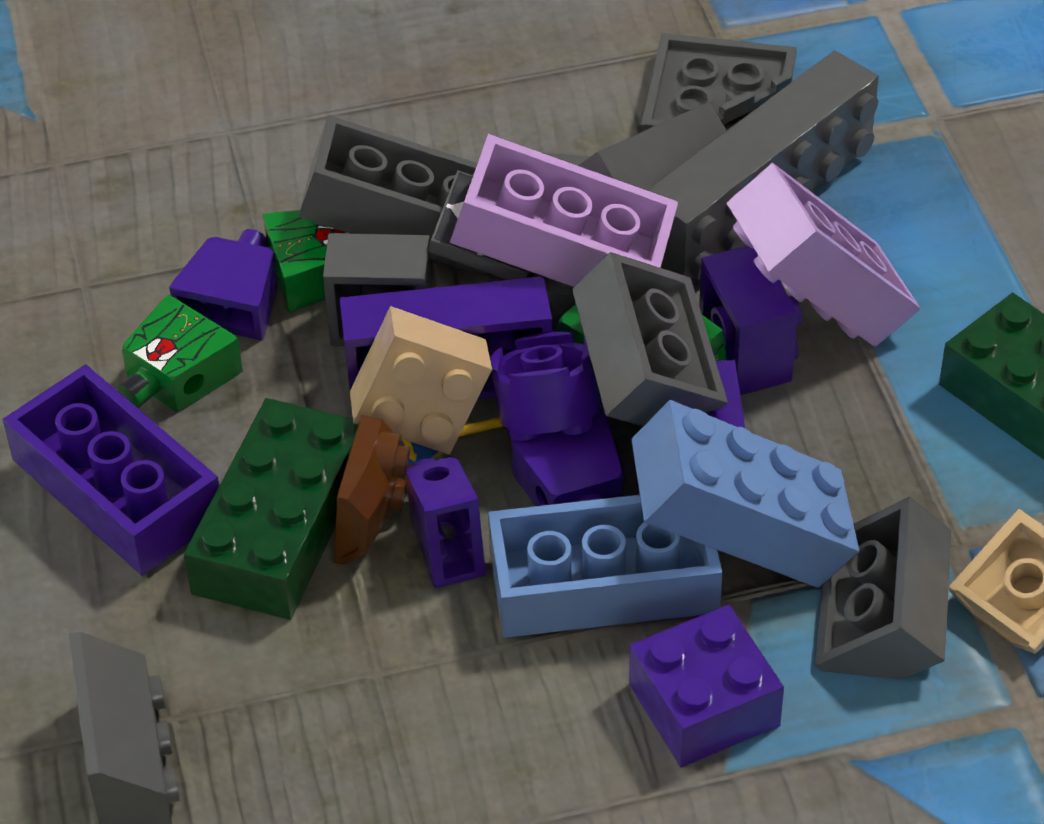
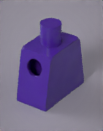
M254 229L244 230L238 241L219 237L208 238L169 287L170 295L234 335L263 341L278 287L275 252L267 248L268 239L266 236Z
M605 413L594 416L592 418V429L582 434L567 435L562 431L542 433L538 437L527 441L511 440L512 473L535 506L623 497V473L609 421Z
M452 457L438 461L431 458L418 461L405 472L413 530L434 588L486 576L478 497L457 458ZM443 525L450 526L456 531L455 538L446 543L442 541V539H446L441 527Z

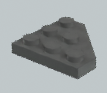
M661 33L642 117L641 132L707 102L711 103L723 125L758 108L792 82L797 47Z

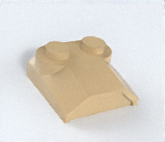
M1018 509L949 585V591L974 617L1015 647L1034 654L1044 646V526Z

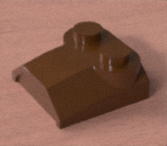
M362 415L337 496L333 563L345 565L364 555L378 535L385 519L390 518L391 511H401L407 489L406 480L403 479L408 466L410 447L402 446V434L394 433L382 419Z

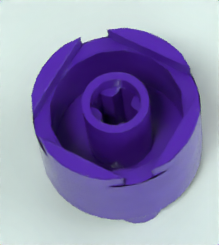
M539 333L515 340L516 350L506 355H503L502 347L491 355V375L501 424L509 429L511 439L527 441L538 437L542 433L562 431L567 435H578L592 429V418L599 413L603 404L585 337L584 344L574 342L573 333Z

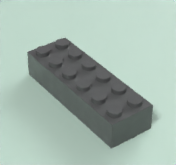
M834 50L647 190L678 202L660 268L690 277L692 285H695L700 281L702 257L746 246L733 229V225L737 220L728 207L727 202L772 162L809 191L813 192L826 181L835 179L840 171L855 158L863 157L870 150L874 142L873 124L875 111L878 106V98L876 97L879 76Z

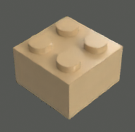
M390 306L350 390L353 423L359 425L361 415L382 419L394 433L402 434L403 440L450 455L492 371L486 339Z

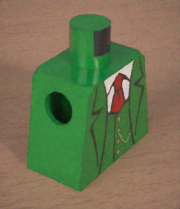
M300 210L262 214L265 236L268 239L267 248L275 252L278 283L288 312L325 299L323 273L328 234H351L332 227L320 226L313 221L298 217Z
M168 294L124 342L122 354L128 378L117 387V391L138 409L154 397L174 411L184 410L243 372L238 337Z

